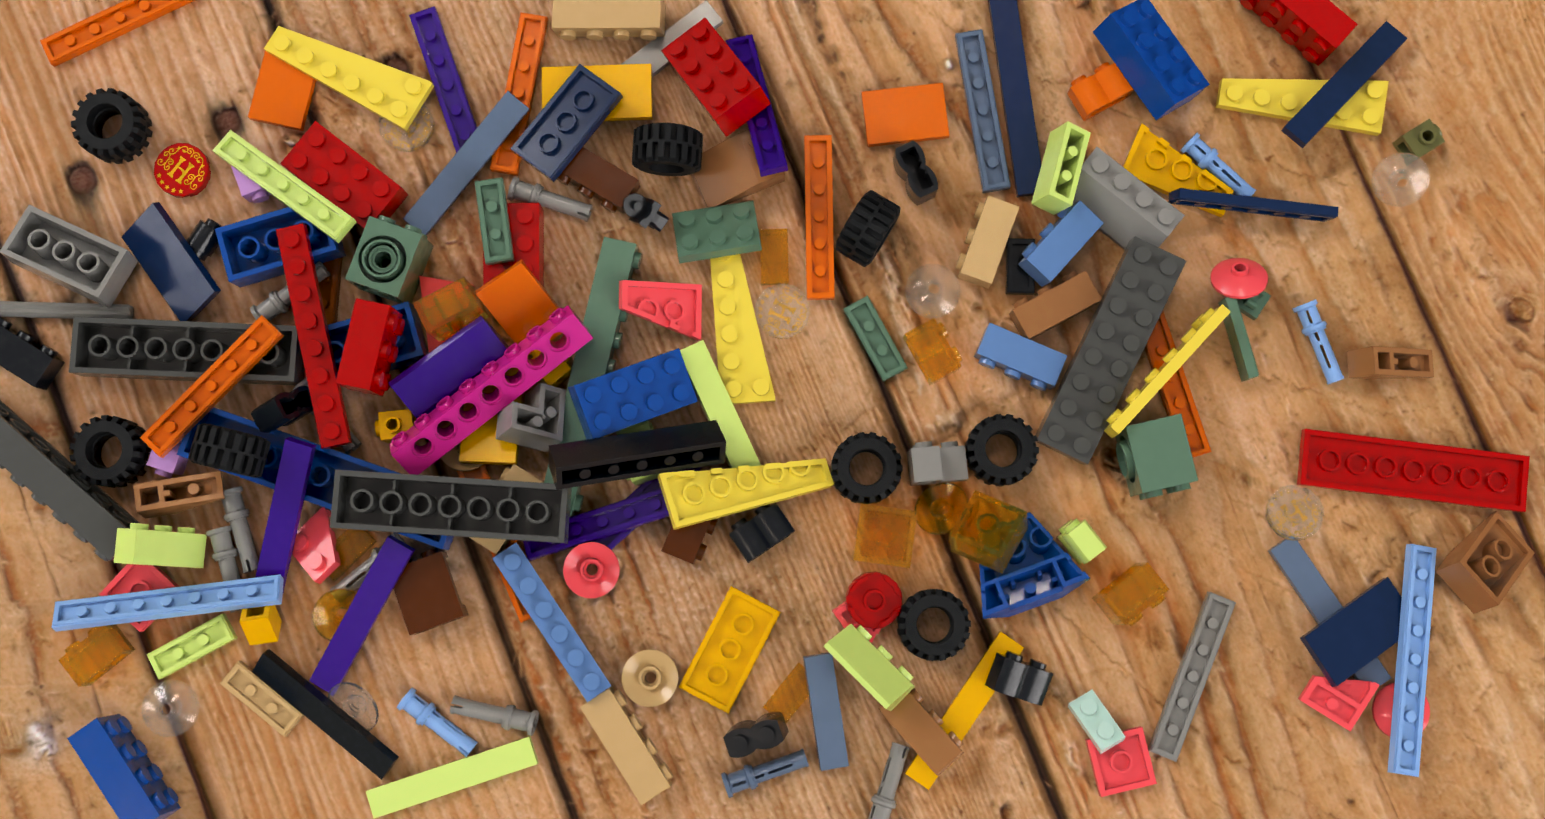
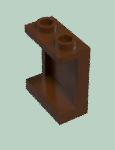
M437 548L421 553L422 558L412 562L410 558L394 587L409 636L417 635L469 615L466 606L462 605L446 560L448 558L447 552H438Z

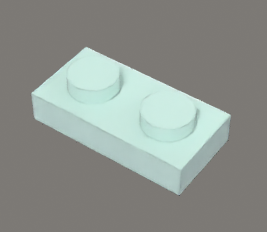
M1093 689L1068 704V708L1100 754L1125 740L1126 736Z

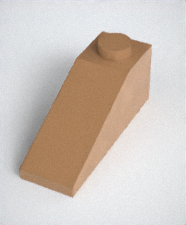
M1370 346L1347 351L1348 376L1351 379L1434 377L1432 350Z
M221 470L133 484L136 512L145 519L175 514L225 499Z

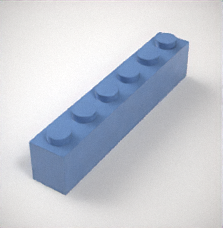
M517 542L493 557L494 563L586 702H589L608 689L611 684Z

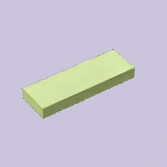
M222 613L146 655L158 679H163L236 640L238 637L226 614Z

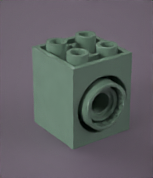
M380 215L377 219L369 216L345 279L360 290L397 303L409 301L412 304L420 283L419 276L423 275L434 246L427 240L428 236L421 233L422 230L406 224L405 228L395 224L396 221L389 217Z
M1182 414L1129 425L1119 435L1115 436L1117 460L1122 475L1127 481L1130 497L1139 495L1140 500L1163 495L1162 489H1166L1167 494L1190 489V483L1198 481Z

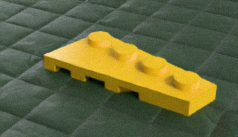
M1141 123L1123 167L1149 188L1168 196L1170 192L1179 188L1233 194L1234 190L1206 169L1202 170L1192 162L1191 158L1185 154H1180L1169 146V142L1162 137L1158 138L1149 131L1147 126ZM1197 207L1218 217H1222L1226 211Z

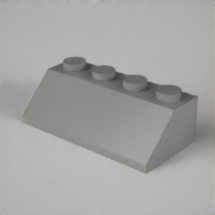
M1096 147L1083 163L1073 204L1079 200L1082 201L1104 223L1099 230L1124 250L1129 241L1135 236L1159 247L1185 216L1100 148Z

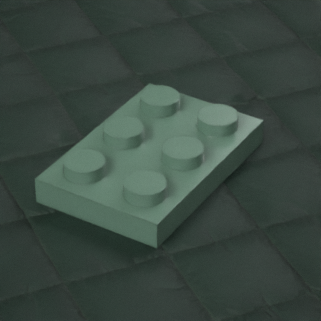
M753 200L672 213L679 264L762 250Z

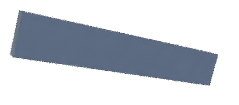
M983 30L956 33L955 42L982 193L1010 189V179Z
M507 91L403 219L410 225L421 229V233L428 235L530 109Z
M1290 535V537H1287L1268 550L1317 624H1320L1343 607L1296 538ZM1378 657L1353 674L1356 680L1374 681L1380 686L1391 679V676Z

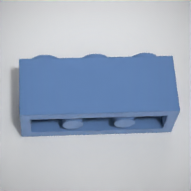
M1080 200L1069 208L1057 213L1058 221L1054 225L1050 222L1039 233L1042 237L1037 244L1032 242L1021 253L1024 258L1018 265L1041 287L1050 283L1104 224Z
M989 323L974 355L975 358L979 359L978 363L990 369H994L995 366L1005 370L1004 374L1016 380H1020L1021 377L1031 381L1030 385L1042 391H1046V388L1051 390L1055 387L1068 356L992 323Z

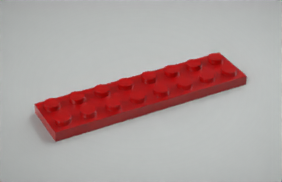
M1303 429L1301 432L1297 485L1521 513L1526 512L1530 456Z

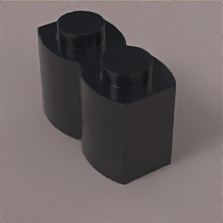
M915 141L896 148L893 157L894 168L899 177L905 181L906 192L912 202L918 206L935 198L938 190V181L934 172L926 165L922 148Z
M299 386L291 392L279 393L255 408L251 415L260 432L270 433L281 426H289L313 412L309 387Z
M777 503L771 506L770 504L761 506L754 511L756 513L754 518L749 521L743 518L731 526L733 532L729 536L747 563H750L795 532Z
M1007 651L1005 655L996 653L985 685L1002 694L1042 706L1053 676L1052 672L1046 670L1047 664L1035 659H1030L1029 663L1022 661L1023 656L1011 651Z
M770 712L762 715L756 721L746 720L735 724L723 738L729 756L740 758L753 753L757 748L770 749L779 745L785 739L789 730L783 713Z

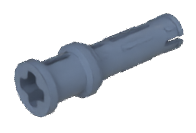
M801 749L800 751L754 767L748 764L744 765V768L730 774L724 772L721 773L727 795L731 798L734 793L748 788L754 790L758 787V783L809 767L804 750Z

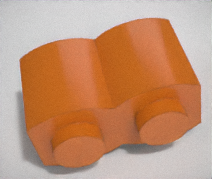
M1106 62L1094 70V75L1087 78L1085 75H1082L1071 82L1072 87H1070L1067 94L1083 121L1120 103L1133 93L1134 89L1115 63L1110 65L1109 62Z

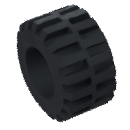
M101 88L96 90L95 95L91 92L85 95L87 99L84 102L80 100L77 103L80 108L72 113V116L76 118L74 121H71V127L76 130L72 133L74 138L79 141L78 144L95 157L107 163L122 164L123 159L127 162L133 161V155L135 154L139 157L143 153L141 151L142 147H148L147 137H152L153 132L148 129V127L152 126V121L147 117L149 114L142 105L120 90L116 91L113 88H108L107 92ZM121 114L122 126L114 136L103 139L102 129L105 122L110 117Z
M649 123L634 129L632 165L643 172L661 176H685L696 173L701 169L703 134L692 127L676 123Z
M873 190L865 193L844 225L836 241L835 250L863 267L869 265L894 227L900 215V206Z
M996 414L982 420L969 433V438L965 443L969 470H973L974 476L978 480H984L985 484H993L999 487L1014 484L1029 475L1032 467L1037 463L1036 455L1039 453V447H1036L1038 439L1036 435L1033 436L1031 433L1033 429L1030 425L1026 426L1023 423L1024 420L1021 418L1015 419L1010 414L1005 416ZM1002 434L1014 442L1017 456L1011 465L999 467L988 459L985 448L990 437Z
M101 415V418H91V424L83 423L80 426L82 431L74 433L73 438L76 441L75 444L70 443L69 448L74 450V454L69 456L70 461L76 462L73 468L75 472L82 473L80 477L83 480L90 481L94 485L122 488L126 487L127 483L134 484L138 481L137 475L144 476L147 472L143 468L147 464L148 454L151 453L152 449L140 438L146 431L142 427H138L137 423L116 416ZM116 436L121 442L122 453L117 463L107 468L101 458L102 447L108 439Z
M207 423L198 424L188 459L193 463L253 478L262 477L271 442L260 436Z
M862 432L855 436L852 435L842 442L834 453L831 462V476L834 486L844 498L850 499L851 502L862 503V505L880 502L887 498L900 482L901 472L903 471L900 453H897L896 446L888 442L884 436L880 437L872 432L870 434ZM862 452L872 453L882 462V476L876 483L871 485L857 483L850 474L851 460Z
M940 589L919 591L910 596L905 604L902 605L899 617H897L898 635H900L901 642L908 651L917 657L928 661H943L948 657L955 656L956 652L960 649L962 650L965 646L966 639H969L970 633L968 632L969 627H971V620L968 618L969 612L963 606V602L950 592ZM928 608H939L949 617V632L945 638L937 642L925 640L917 630L918 617Z

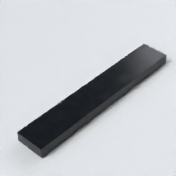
M270 649L262 654L252 672L382 780L391 770L399 756Z

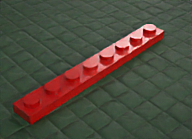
M301 223L276 229L321 449L352 443L341 387L335 383L338 372L307 225Z

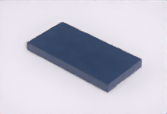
M579 64L510 149L551 181L555 182L623 96L615 88Z
M160 202L152 203L123 234L122 239L179 321H192L221 291Z
M1388 577L1382 578L1300 637L1332 687L1344 682L1398 642L1402 597Z

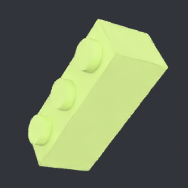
M1069 121L1050 132L1031 202L1032 205L1053 215L1073 205L1091 132Z
M130 523V529L117 528L114 563L204 568L207 536L206 534H195V528L178 527L177 532H172L173 526L154 525V530H148L149 524Z

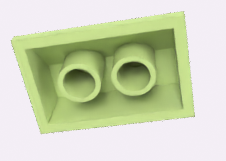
M849 624L823 647L886 710L892 711L915 687L910 682L914 677L902 665L897 669L890 662L893 656L882 645L876 648L869 641L873 636L862 625L856 628L854 625Z

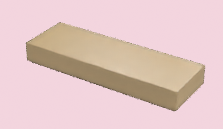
M238 661L220 684L282 736L287 737L304 715L252 672L253 670L245 663Z

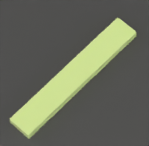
M232 130L212 150L221 159L338 244L357 223L353 217Z
M704 340L681 349L680 352L693 389L708 421L717 420L726 440L725 458L729 467L760 466V461Z
M531 736L369 789L366 791L373 818L375 819L537 765L539 762Z

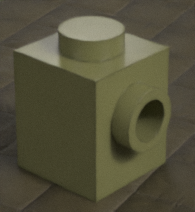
M1428 119L1399 137L1392 144L1408 166L1444 143L1445 140L1442 137L1440 128Z

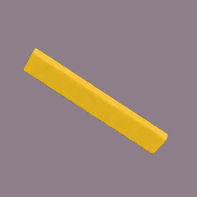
M1001 631L998 632L941 717L944 722L940 726L947 734L953 731L961 741L995 692L986 686L985 683L996 653L1005 655L1007 651H1011L1020 655L1024 649L1023 646ZM916 754L904 772L928 790L938 777L918 754Z

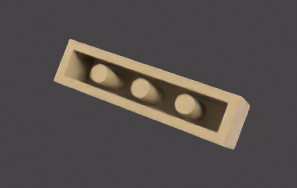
M553 0L552 29L558 37L568 41L575 40L576 37H586L589 40L595 41L602 40L603 37H613L616 40H629L630 37L655 40L657 37H665L666 4L664 0Z
M610 687L580 708L639 803L643 805L671 787L672 782L670 779L673 777V774L665 762L659 763L655 756L658 751L650 738L644 739L639 731L643 727L634 713L629 715L624 707L627 701L619 689L614 691Z

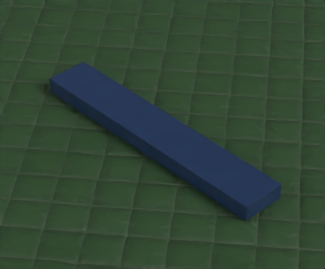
M1386 21L1281 131L1301 148H1304L1407 40V37Z
M1184 188L1170 192L1168 201L1170 204L1320 222L1338 217V207Z

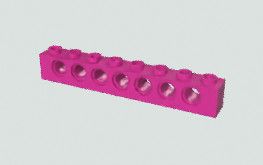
M569 305L556 309L551 313L548 321L541 326L533 327L527 333L526 338L520 343L510 345L504 351V355L497 361L488 362L482 368L481 373L474 379L469 378L459 386V390L456 393L442 398L437 403L436 408L429 414L424 413L419 416L410 429L406 432L401 431L397 433L389 444L391 455L409 474L419 475L591 341L593 336ZM554 333H563V336L560 340H550L551 336ZM533 350L541 351L537 358L530 359L527 357ZM518 368V372L515 375H505L508 369ZM486 386H496L492 393L482 392ZM465 403L474 404L468 411L460 410V407ZM442 421L451 422L447 428L438 427V424ZM421 438H426L429 440L428 443L423 446L415 444V442Z

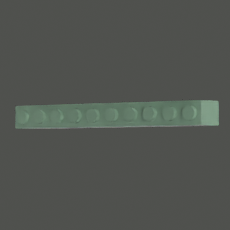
M608 237L603 239L583 321L593 339L575 353L565 395L563 441L559 444L586 440L568 387L615 371L616 360L613 359L614 350L619 349L621 346L623 333H620L619 330L621 322H626L628 317L627 312L619 309V281H636L632 279L634 268L639 269L642 253L638 252L639 249L635 243ZM548 464L544 483L554 484ZM582 486L572 487L570 516H575V512H580L584 498L583 495H580Z

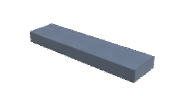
M829 652L803 656L819 768L821 771L847 767L849 762L833 656Z

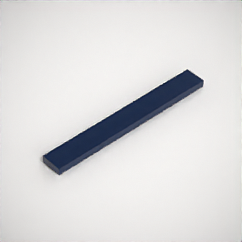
M988 0L1016 196L1034 195L1041 168V159L1017 0Z

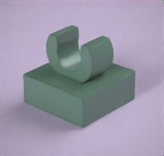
M1263 291L1252 298L1237 299L1241 313L1252 320L1257 319L1271 295Z

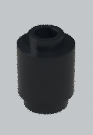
M210 218L206 222L200 220L187 239L188 244L197 257L203 261L208 256L211 257L219 245L215 229L222 227Z

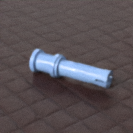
M1198 132L1181 148L1180 151L1190 155L1198 163L1197 166L1203 170L1206 168L1215 177L1232 188L1235 195L1252 196L1255 193L1256 189L1252 188L1217 156L1219 154L1218 150L1215 148L1211 149L1199 138L1200 134Z
M1315 299L1292 308V310L1298 314L1303 326L1301 332L1309 337L1328 385L1344 379V375H1342L1334 351L1324 329L1327 328V323L1322 321L1316 307L1318 302ZM1306 311L1309 312L1310 317H1311L1313 323L1310 322V319H1309L1308 314H1307ZM1316 332L1318 333L1320 340L1317 339L1315 334ZM1320 345L1323 346L1331 367L1328 366Z
M414 688L407 692L396 707L399 711L403 709L415 718L416 724L426 725L465 757L470 754L478 743L436 711L437 707H435L434 703H428L417 695Z

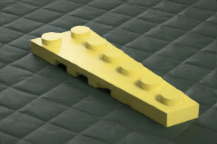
M280 26L276 28L264 47L267 53L405 131L408 130L434 88L433 83L428 80Z
M1222 78L1219 82L1215 108L1290 121L1329 80ZM1368 80L1324 127L1374 136L1381 134L1389 81Z
M741 255L711 258L718 373L733 405L775 402V393Z
M1222 304L1215 310L1210 307L1204 314L1202 313L1191 324L1192 328L1180 339L1183 341L1177 349L1173 347L1162 359L1164 361L1163 365L1159 369L1154 368L1144 378L1146 384L1140 390L1136 388L1125 399L1128 404L1122 411L1117 408L1106 421L1109 425L1105 428L1104 432L1111 438L1119 435L1231 311Z
M826 458L790 461L787 463H767L760 466L745 465L726 469L711 468L704 471L660 473L657 476L674 530L824 490L834 485Z

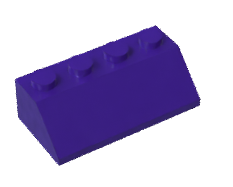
M479 316L391 380L389 385L413 415L418 418L424 413L429 414L433 411L437 403L445 396H452L459 390V386L469 378L474 379L481 373L482 368L488 362L497 361L502 357L508 345L502 336L482 316Z

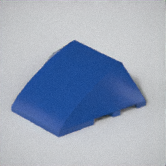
M1030 512L977 531L983 619L1011 617L1064 597L1090 580V577L1084 571L1082 572L1072 561V557L1061 549L1053 540L1052 535Z

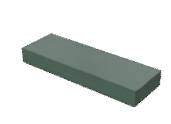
M501 177L474 181L485 264L493 265L513 262L515 260L504 179Z
M868 295L843 308L845 315L883 382L908 368Z
M1227 297L1218 302L1219 306L1223 304L1231 311L1223 321L1240 379L1243 382L1259 376V372L1237 299Z

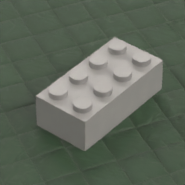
M28 205L0 250V253L13 264L108 308L112 306L138 263V260L127 249L31 205Z

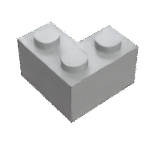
M540 383L525 394L524 404L515 401L511 402L498 412L496 439L548 452L549 445L559 444L563 441L566 390Z
M932 441L918 442L907 452L910 486L961 482L969 479L965 445L958 446L957 441L941 443V448L940 446H932Z

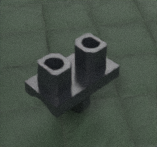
M631 193L623 200L622 208L624 212L630 216L629 220L643 228L649 226L660 232L669 220L666 215L658 211L662 205L655 200L643 197L638 193Z

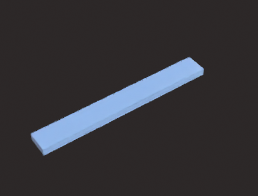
M1406 544L1387 772L1419 777L1437 548Z
M279 574L55 602L51 628L58 632L281 605L284 579Z

